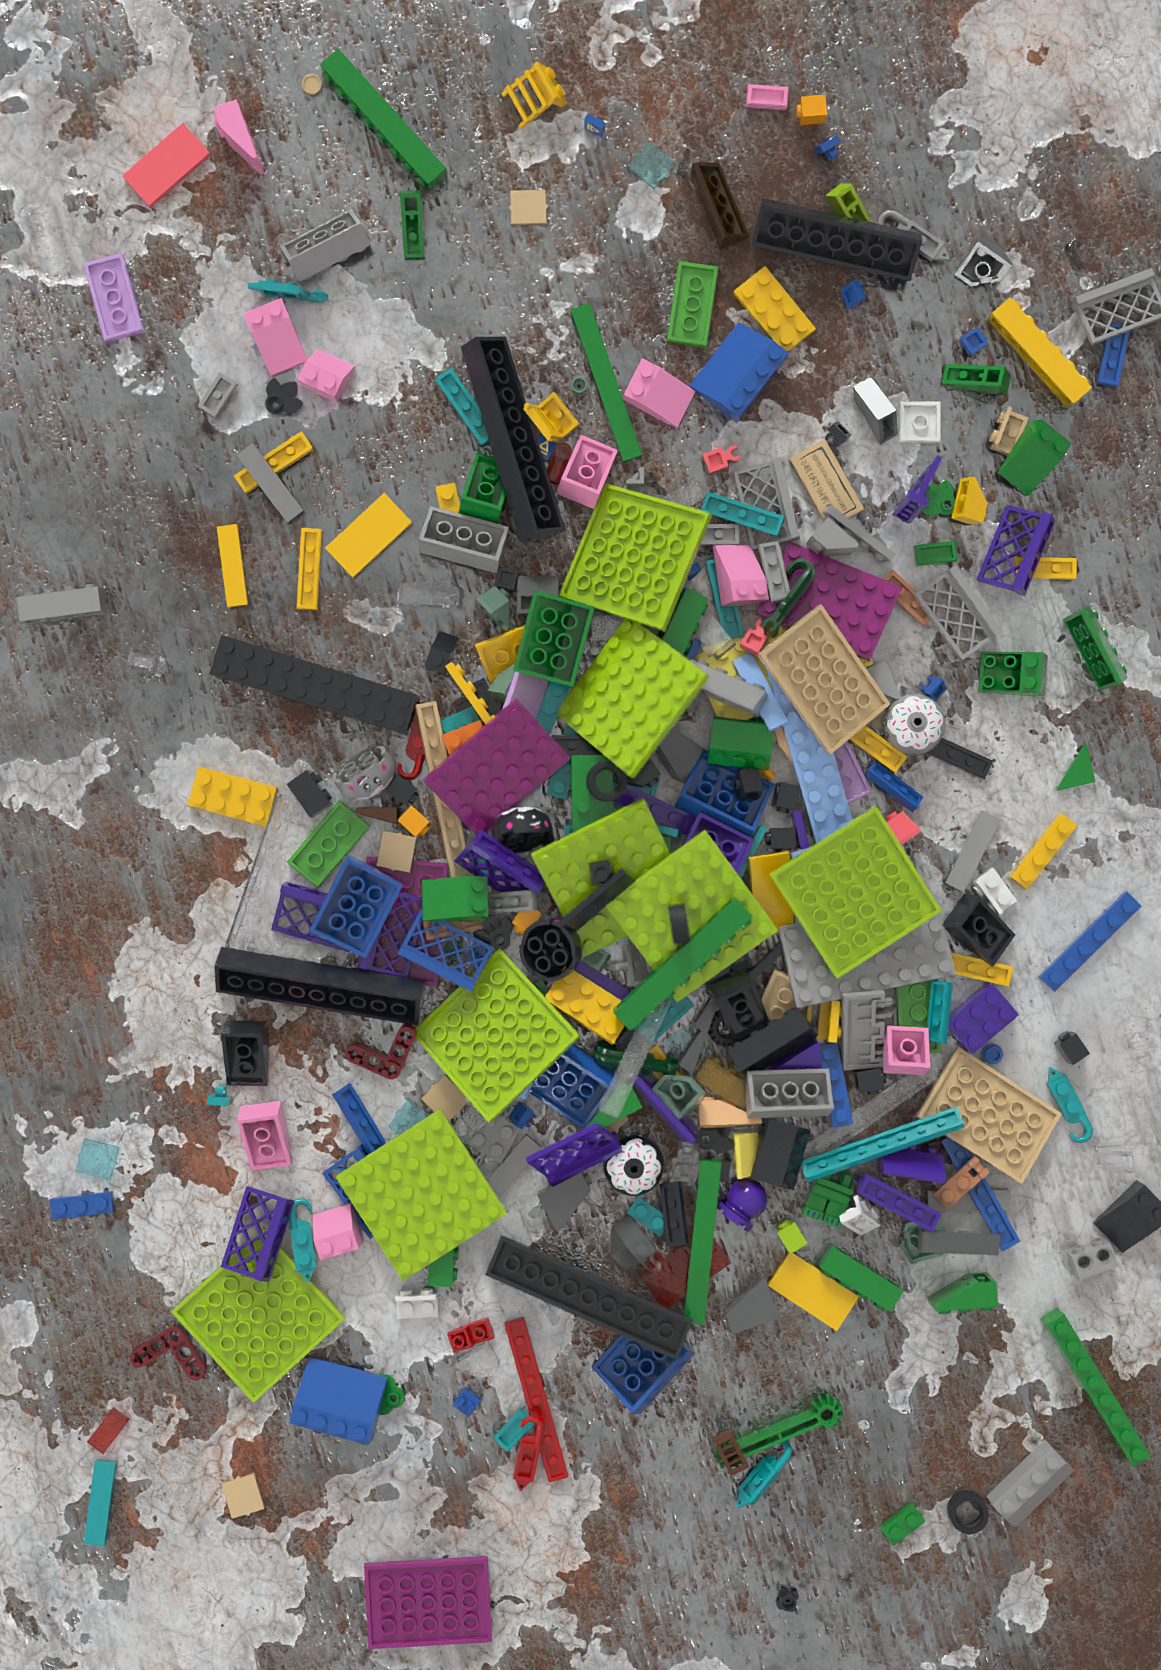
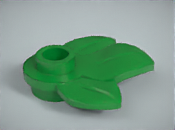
M945 479L939 486L930 483L924 493L925 497L930 500L921 512L932 517L938 514L951 515L956 500L953 497L954 487ZM944 502H949L950 508H946Z
M381 1374V1376L388 1377L379 1415H387L393 1408H398L404 1403L405 1393L400 1387L396 1386L393 1377ZM392 1395L396 1396V1401L392 1398Z

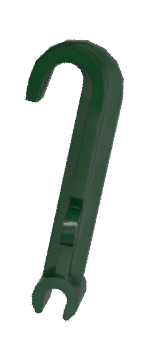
M796 559L786 568V574L789 577L796 570L803 569L804 572L773 615L763 622L764 634L770 629L772 638L778 635L779 627L815 578V569L806 559Z
M606 1040L597 1041L593 1050L595 1062L603 1067L637 1072L641 1069V1073L646 1076L651 1075L652 1072L663 1073V1076L676 1075L678 1059L674 1057H668L665 1061L655 1059L652 1053H646L642 1057L637 1052L615 1049V1042L612 1045Z

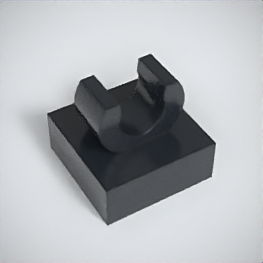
M837 421L827 429L830 433L825 436V440L834 436L836 442L832 447L835 448L840 443L846 442L852 434Z

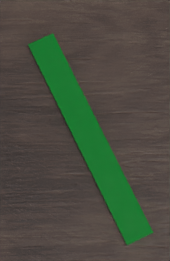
M590 302L572 308L570 311L622 461L625 463L642 457L637 437Z
M700 1159L684 1307V1314L692 1317V1324L704 1325L721 1172V1161Z

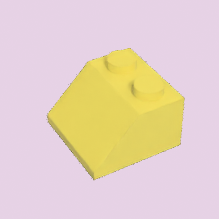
M756 1129L731 1131L734 1172L738 1179L750 1177L761 1134L758 1135Z

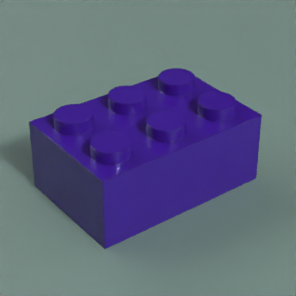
M986 982L950 1013L948 1031L966 1052L973 1055L1018 1017L1019 1014L993 983Z

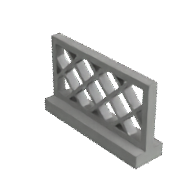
M1152 268L1075 297L1071 307L1073 312H1077L1091 346L1161 319V313L1154 315L1148 312L1151 304L1157 306L1161 312V295L1153 280L1155 274ZM1149 286L1152 292L1151 298L1141 295V289ZM1129 295L1134 297L1132 305L1121 302L1122 296ZM1137 299L1148 303L1145 311L1134 307ZM1110 302L1115 304L1113 313L1102 309L1103 303ZM1118 306L1129 310L1126 318L1115 314ZM1087 309L1096 311L1094 320L1086 317L1083 311ZM1131 312L1142 315L1141 321L1134 322L1129 320ZM1099 313L1110 317L1107 325L1096 321ZM1112 319L1123 322L1122 328L1117 330L1110 327ZM1093 326L1104 329L1103 335L1095 338L1092 332Z
M778 457L772 459L773 461L733 471L740 502L745 503L744 498L749 491L758 496L753 504L754 507H756L760 499H763L770 503L767 511H770L772 506H775L781 510V515L785 517L782 528L785 529L787 537L778 539L773 535L764 533L767 535L764 543L779 541L780 544L800 540L781 458ZM770 467L772 474L768 481L758 476L761 469ZM747 473L753 476L748 487L740 483L739 475ZM755 479L765 483L760 494L750 489ZM768 486L776 490V495L772 501L762 496ZM747 527L751 548L753 551L758 550V545L760 544L755 545L754 536L758 530H754L752 533V529Z
M956 565L913 595L960 661L1003 632ZM945 579L949 585L948 592L938 590L939 581ZM924 592L934 593L932 603L925 602L921 594ZM937 594L947 596L946 606L936 604ZM951 597H957L961 601L960 608L950 607ZM935 608L945 609L944 620L937 619L934 615ZM949 610L959 612L958 622L948 621ZM963 613L971 615L973 618L972 625L962 623ZM947 624L957 626L956 636H951L947 633ZM961 627L971 629L970 639L960 637ZM975 630L982 631L986 639L983 641L974 640ZM959 641L969 643L968 651L965 654H962L958 648Z

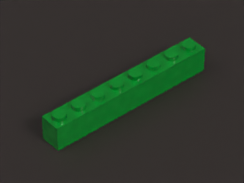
M339 48L320 64L323 79L328 84L332 83L335 86L338 96L341 99L345 98L349 102L348 106L355 114L359 113L362 116L361 120L368 129L372 128L376 132L375 136L382 144L385 142L389 146V152L395 159L399 158L403 162L402 166L409 174L412 172L416 176L415 180L421 188L425 187L431 192L448 177L446 167Z
M733 896L690 936V942L683 943L617 1004L613 1008V1013L630 1031L634 1027L638 1029L645 1022L644 1018L649 1013L653 1015L660 1008L659 1004L664 999L668 1001L676 993L674 990L679 985L684 986L691 979L689 976L694 971L699 972L706 965L705 961L710 956L712 958L717 956L721 951L720 947L724 943L729 944L737 936L735 933L741 928L744 930L751 924L752 914Z
M1056 1308L1041 1317V1321L1125 1459L1135 1467L1150 1458L1151 1455L1065 1314Z

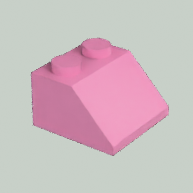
M318 349L306 361L298 377V382L301 387L338 403L355 366Z
M887 1026L883 1047V1073L925 1075L930 1068L928 1028Z
M352 1203L313 1214L314 1243L320 1261L357 1250L364 1243Z

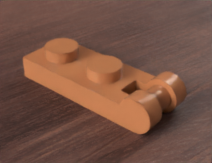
M976 1156L972 1157L945 1184H942L933 1193L947 1210L990 1173L987 1167H983L979 1163L980 1160ZM973 1168L977 1174L973 1176L969 1172L970 1169Z

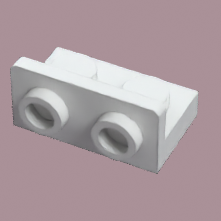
M990 868L972 881L975 886L973 887L975 893L983 897L997 915L1003 914L1005 909L1017 902L994 868Z
M858 1195L854 1196L857 1207L850 1208L839 1216L843 1225L860 1236L881 1226L879 1220L881 1215L878 1208L872 1206L866 1199L864 1200Z
M422 1288L420 1291L401 1289L400 1292H397L395 1296V1301H397V1319L439 1316L438 1290L433 1291V1288Z

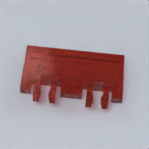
M692 1228L691 1230H689V1233H690V1236H691V1237H692L693 1228ZM713 1238L709 1279L731 1264L730 1259L715 1238ZM689 1244L683 1245L688 1252L687 1254L682 1247H679L667 1256V1259L672 1264L670 1266L658 1252L656 1259L665 1269L658 1273L650 1260L645 1262L654 1277L647 1270L641 1275V1278L658 1302L667 1307H671L686 1296L691 1250Z

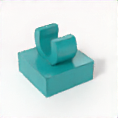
M227 1085L216 1086L215 1094H211L207 1098V1105L226 1107L231 1105L232 1096L226 1095Z

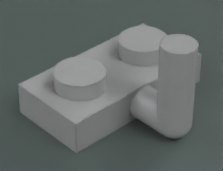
M634 944L623 945L624 962L607 963L604 968L606 971L625 970L627 986H637L648 976L646 959Z

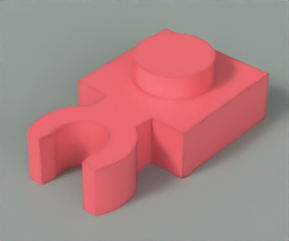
M736 445L730 446L726 452H723L722 447L702 454L709 475L728 468V461L735 463L740 460V455L737 457L731 455V452L737 449Z
M761 619L757 620L755 630L749 628L740 643L741 649L756 656L767 642L768 637L765 635L770 632L769 629L764 634L763 628L760 627Z

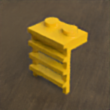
M538 62L534 63V67L530 70H526L523 76L517 77L512 85L506 86V90L501 93L503 97L509 94L524 120L519 124L521 129L552 104L562 108L568 103L564 97L566 95L564 89L554 79L556 75L552 68ZM527 79L542 104L540 108L536 107L523 83ZM517 87L520 88L533 112L529 117L514 91Z
M556 392L550 394L539 405L526 403L523 408L548 441L551 440V442L560 443L580 425Z
M839 1000L819 1003L818 1037L816 1039H825L828 1042L837 1043V1038L841 1037V1025H838L839 1017H842V1005H840ZM812 1005L807 1006L806 1018L810 1024Z

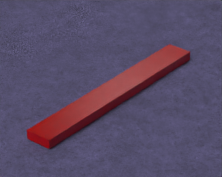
M525 1317L507 1321L504 1325L530 1416L539 1417L544 1423L540 1453L548 1482L568 1478L569 1474ZM536 1424L533 1426L534 1432H536Z

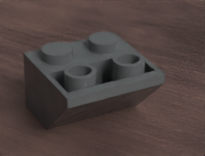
M518 576V617L528 616L534 590L559 597L558 576Z

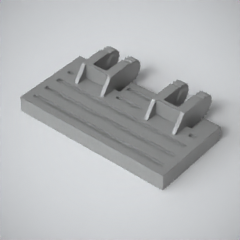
M883 990L842 993L843 1071L883 1067V1057L875 1055H883L884 1045L875 1044L884 1043L885 1023L880 1018L892 1017V1010L887 1008L876 1009V1007H886L893 1004V999L885 997Z

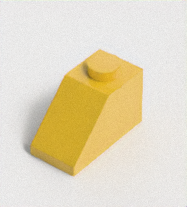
M975 477L960 479L951 517L969 525L983 523L988 504Z

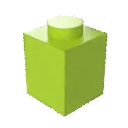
M784 1219L775 1228L790 1254L808 1244L793 1219Z

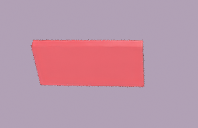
M182 123L122 176L143 201L152 208L211 155L185 124Z

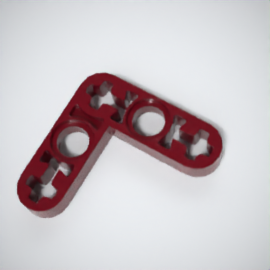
M402 1025L395 1036L388 1055L363 1044L353 1042L345 1050V1058L349 1062L387 1079H396L404 1067L416 1038L417 1030L413 1025ZM406 1030L410 1031L406 1042H402L405 1035L404 1032ZM394 1048H403L405 1051V1055H396L394 1052ZM354 1049L357 1050V1055H356V1056H353V1055H352V1054H353L352 1051H353ZM364 1053H367V1055H366L365 1058H364V1061L361 1060L362 1057H363V1054H364ZM370 1056L376 1057L379 1064L371 1065L368 1058ZM383 1061H385L386 1063L384 1064L383 1069H381L380 1067L383 1064ZM391 1065L395 1066L393 1073L390 1072Z
M180 1325L170 1326L138 1346L130 1355V1362L133 1366L143 1367L171 1349L189 1379L193 1381L200 1380L207 1371L204 1360L184 1328ZM173 1332H178L180 1334L177 1338L174 1337L171 1340H169V1342H167V1338ZM154 1341L162 1343L163 1349L161 1351L153 1349L152 1343ZM181 1348H189L191 1356L188 1358L183 1357L180 1353ZM148 1350L149 1353L142 1360L136 1359L138 1354L141 1355ZM193 1358L196 1359V1360L193 1361V1364H192V1362H191L189 1365L187 1364V1363L190 1362ZM194 1366H195L196 1368H198V1367L201 1368V1370L199 1371V1374H198L197 1372H195V1373L192 1372Z

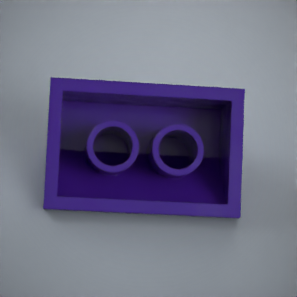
M914 1145L877 1158L876 1167L883 1174L945 1184L944 1155L938 1152V1148L926 1147V1150L918 1149V1145Z

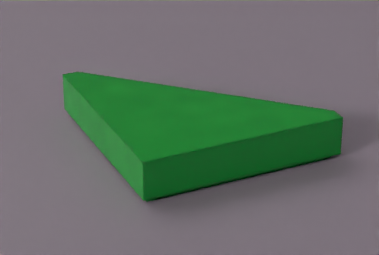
M1087 745L1081 747L1078 755L1066 771L1065 776L1056 787L1057 791L1095 782Z

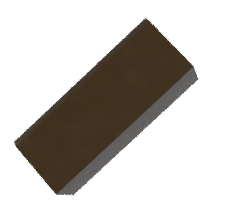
M694 162L691 167L690 177L720 250L748 239L749 234L720 163Z

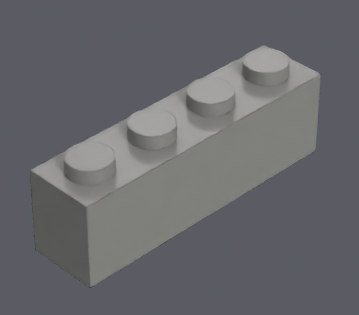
M87 584L81 589L65 587L63 588L64 591L58 592L54 589L44 590L43 594H36L35 592L23 593V596L17 597L19 621L24 624L106 614L104 591L100 587H96V584Z

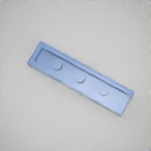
M748 653L733 660V666L737 670L738 675L746 679L745 683L752 686L756 683L765 687L764 691L767 692L768 697L760 711V716L769 732L788 724V719L753 655Z

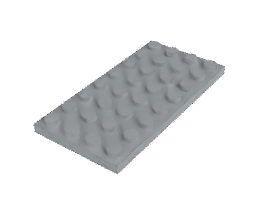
M935 894L933 897L939 905L937 894ZM941 912L838 979L834 977L801 923L777 927L795 1008L842 999V993L885 990L955 975L945 927L942 926L944 922Z

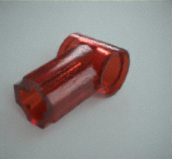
M560 442L554 447V452L547 468L550 482L557 485L560 484L572 455L570 445L565 442ZM560 449H566L569 453L566 457L561 458L557 455V452Z

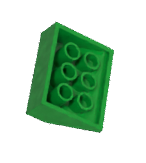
M534 590L513 671L573 687L595 607Z
M1089 605L1064 618L1063 621L1099 691L1123 683L1128 678L1126 675L1127 670L1124 664L1119 662L1116 648L1109 643L1107 639L1108 633L1103 626L1101 627L1096 610Z

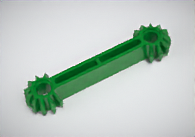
M826 1394L825 1399H822L818 1395V1402L811 1401L813 1408L742 1437L737 1442L746 1458L819 1426H822L823 1431H826L828 1426L834 1431V1424L840 1425L839 1419L844 1418V1414L841 1412L843 1409L842 1405L837 1404L838 1400L836 1397L830 1399V1396ZM829 1409L831 1413L828 1416H822V1411ZM730 1440L722 1444V1448L731 1444L732 1441ZM714 1448V1453L717 1454L715 1461L720 1462V1468L723 1469L726 1466L717 1448ZM736 1454V1455H734V1456L728 1458V1461H731V1460H733V1459L739 1457V1455ZM739 1461L731 1465V1467H737L739 1464L742 1465L743 1462Z

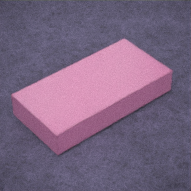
M748 84L746 107L786 110L789 87Z

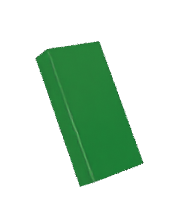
M955 541L915 545L916 566L957 562Z

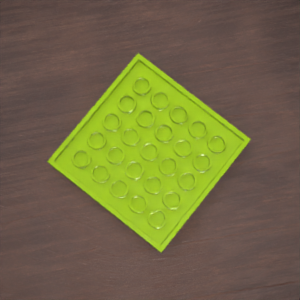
M605 483L559 596L665 631L712 515L709 512Z
M624 619L563 701L556 715L634 779L710 676L640 623Z
M644 798L531 853L563 918L603 885L591 884L589 863L609 860L612 876L620 869H624L635 880L670 855ZM607 907L603 908L577 931L581 939L584 957L628 936Z
M873 806L769 874L836 979L942 912L877 806Z
M706 830L700 832L635 879L632 885L606 906L653 970L683 944L673 943L669 905L685 904L690 936L733 896L752 914L753 917L750 919L752 922L747 928L738 930L735 933L737 936L729 944L724 943L720 947L721 951L714 958L710 956L705 961L706 965L699 972L694 971L689 976L691 979L684 986L679 985L674 990L676 993L673 997L677 1002L778 931L775 924Z
M500 948L485 963L472 992L461 986L458 987L416 1028L417 1041L488 1123H492L581 1037Z
M441 1108L335 1176L402 1281L507 1214V1210Z
M263 1226L261 1228L262 1232L266 1231L265 1227ZM258 1232L255 1235H253L250 1239H253L254 1237L258 1236ZM261 1238L252 1243L256 1253L262 1250L263 1243ZM249 1246L240 1250L244 1260L252 1256ZM280 1246L269 1282L258 1281L252 1277L220 1266L171 1311L253 1403L346 1318L312 1279L308 1283L299 1271H296L294 1259L282 1246ZM236 1253L230 1257L228 1263L232 1266L240 1263ZM252 1259L246 1265L250 1272L255 1273L257 1264Z

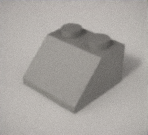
M829 517L806 543L809 546L808 549L816 554L820 553L825 556L850 555L859 545L858 542Z

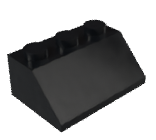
M766 1118L750 1178L794 1190L800 1166L803 1162L806 1144L809 1140L810 1130L794 1124Z

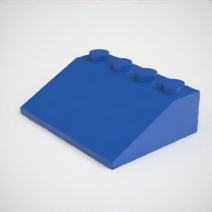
M738 322L689 387L734 422L738 423L786 361L789 352L768 337Z
M703 749L674 807L695 817L701 812L751 837L755 832L775 784L761 777L764 792L758 800L739 802L732 782L738 771L743 768L708 764V751Z
M347 854L309 932L366 958L403 884L367 863Z
M573 1044L533 1082L530 1094L584 1129L614 1089L620 1075L608 1067L600 1066L592 1056Z
M620 1335L591 1368L632 1413L641 1414L692 1358L695 1352L684 1342L678 1360H675Z
M310 1356L294 1401L289 1424L369 1445L375 1436L388 1377Z

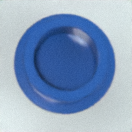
M988 1044L983 1048L982 1057L989 1064H997L1003 1058V1051L996 1044Z

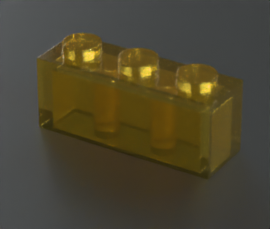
M706 1056L694 1074V1079L746 1111V1080L739 1077L740 1073L732 1067L726 1069L721 1066L723 1062L718 1058L712 1056L710 1059Z

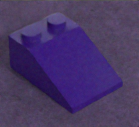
M699 812L694 818L682 845L703 830H706L739 875L755 839Z

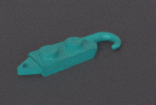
M266 279V281L259 280L257 283H248V289L261 292L265 296L312 302H325L328 300L327 293L319 290H313V293H309L293 282L282 284L273 279Z
M1049 1067L1048 1082L1046 1084L1063 1117L1072 1124L1081 1122L1085 1129L1083 1137H1076L1073 1133L1070 1134V1137L1077 1143L1087 1142L1092 1137L1093 1128L1085 1113V1109L1067 1075L1061 1074Z
M299 1198L295 1200L289 1217L290 1234L296 1271H299L309 1283L314 1269L317 1267L312 1229L309 1222L297 1220L296 1207L303 1204L307 1206L309 1211H312V1206L306 1199Z
M788 1440L781 1442L785 1447V1451L779 1459L772 1456L763 1457L738 1488L737 1508L750 1504L755 1505L778 1477L780 1470L792 1455V1447Z

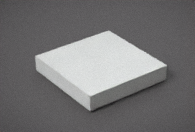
M899 402V444H939L941 442V402Z

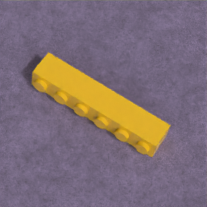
M1009 297L991 313L987 320L1066 408L1069 409L1092 388L1089 380L1078 373L1074 363L1067 360L1062 355L1061 349L1050 342L1048 335L1035 325L1034 319L1021 310V305Z

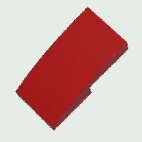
M487 1317L448 1332L447 1336L455 1353L472 1348L475 1344L492 1340L495 1334Z

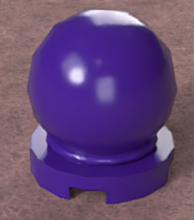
M743 1178L736 1181L730 1187L727 1193V1202L720 1201L717 1209L720 1211L724 1209L722 1212L724 1216L737 1226L745 1225L744 1230L749 1233L754 1226L751 1223V1219L759 1217L764 1212L768 1196L760 1182L751 1178Z

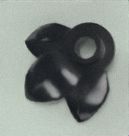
M275 378L269 381L266 386L268 397L265 401V407L269 413L274 415L282 412L291 414L303 406V402L296 398L298 393L297 382L292 381L280 385ZM274 402H279L277 408L272 407Z
M488 914V918L483 922V930L474 931L473 936L494 947L495 950L499 948L505 950L510 944L509 935L513 930L512 920L507 915L499 921L496 917ZM499 938L504 939L503 943L498 944L497 940Z
M732 1127L700 1128L696 1135L697 1146L702 1150L712 1149L717 1153L731 1150L733 1144L727 1137ZM704 1136H708L710 1138V1141L707 1144L702 1142V1138Z

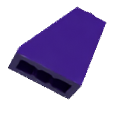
M814 1038L772 1064L770 1069H822L817 1039Z

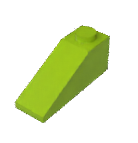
M841 183L825 195L836 215L872 222L852 184Z

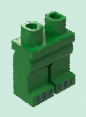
M843 1171L839 1181L832 1179L834 1173L813 1180L801 1208L803 1215L818 1221L822 1220L823 1223L833 1227L841 1228L842 1223L839 1216L845 1213L853 1193V1188L851 1187L853 1176Z

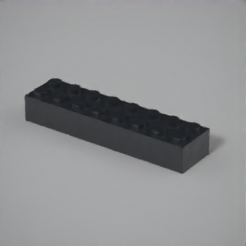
M762 198L751 246L911 281L922 244V234Z

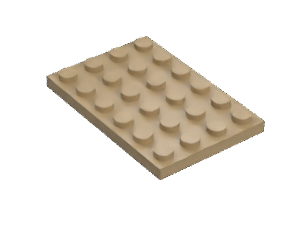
M822 604L817 605L757 654L827 755L836 751L890 705L888 699Z
M956 1047L915 1117L923 1119L957 1107L964 1121L965 1128L945 1134V1136L1017 1183L1023 1184L1062 1113L962 1048Z

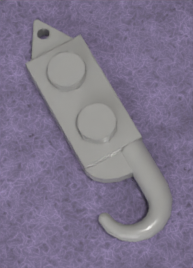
M887 210L880 215L878 224L883 225L886 218H891L899 223L898 229L922 234L919 254L929 261L949 260L944 247L945 242L914 221L908 220L894 210Z

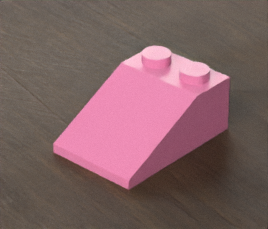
M237 100L214 107L216 116H213V120L221 138L225 137L228 144L260 175L265 174Z
M282 298L244 313L271 377L306 363L307 357Z
M642 358L624 393L623 400L625 403L678 428L696 391L661 367Z
M580 435L556 494L594 509L618 450Z
M750 545L713 546L721 607L758 605L769 599L766 578Z
M281 1101L241 1106L237 1123L251 1171L292 1165L286 1117Z

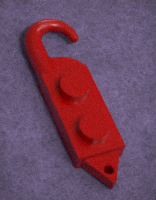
M415 713L405 749L407 756L415 761L413 771L411 773H404L401 763L397 766L398 774L406 780H412L419 776L425 759L417 713Z
M528 1416L520 1424L521 1428L528 1422H533L537 1426L535 1434L525 1435L520 1440L513 1471V1479L516 1480L520 1491L530 1482L534 1481L541 1450L544 1423L536 1416Z

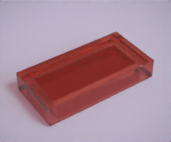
M113 1407L87 1443L101 1454H104L130 1419Z

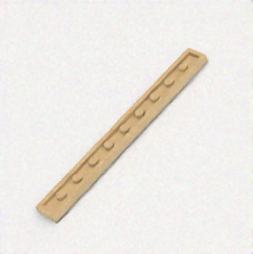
M436 701L415 705L429 773L448 758L445 743L441 736L443 732ZM433 792L450 878L472 876L469 871L454 862L457 855L466 847L461 820Z

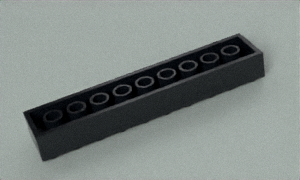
M474 337L464 344L461 350L520 542L551 539L564 532L565 527L532 420L523 409L526 401L506 337Z
M221 635L209 673L223 680L405 736L409 734L416 711L415 705L418 704L420 698L418 695L224 635Z
M226 947L220 948L214 965L215 988L218 993L416 1026L419 1024L423 1008L424 980Z
M506 1235L500 1237L485 1273L490 1278L675 1360H678L693 1322V1318Z

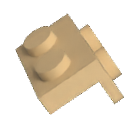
M1009 406L1005 411H1001L996 421L999 423L997 430H993L989 440L992 442L990 449L1008 456L1024 431L1028 417L1012 412V407Z

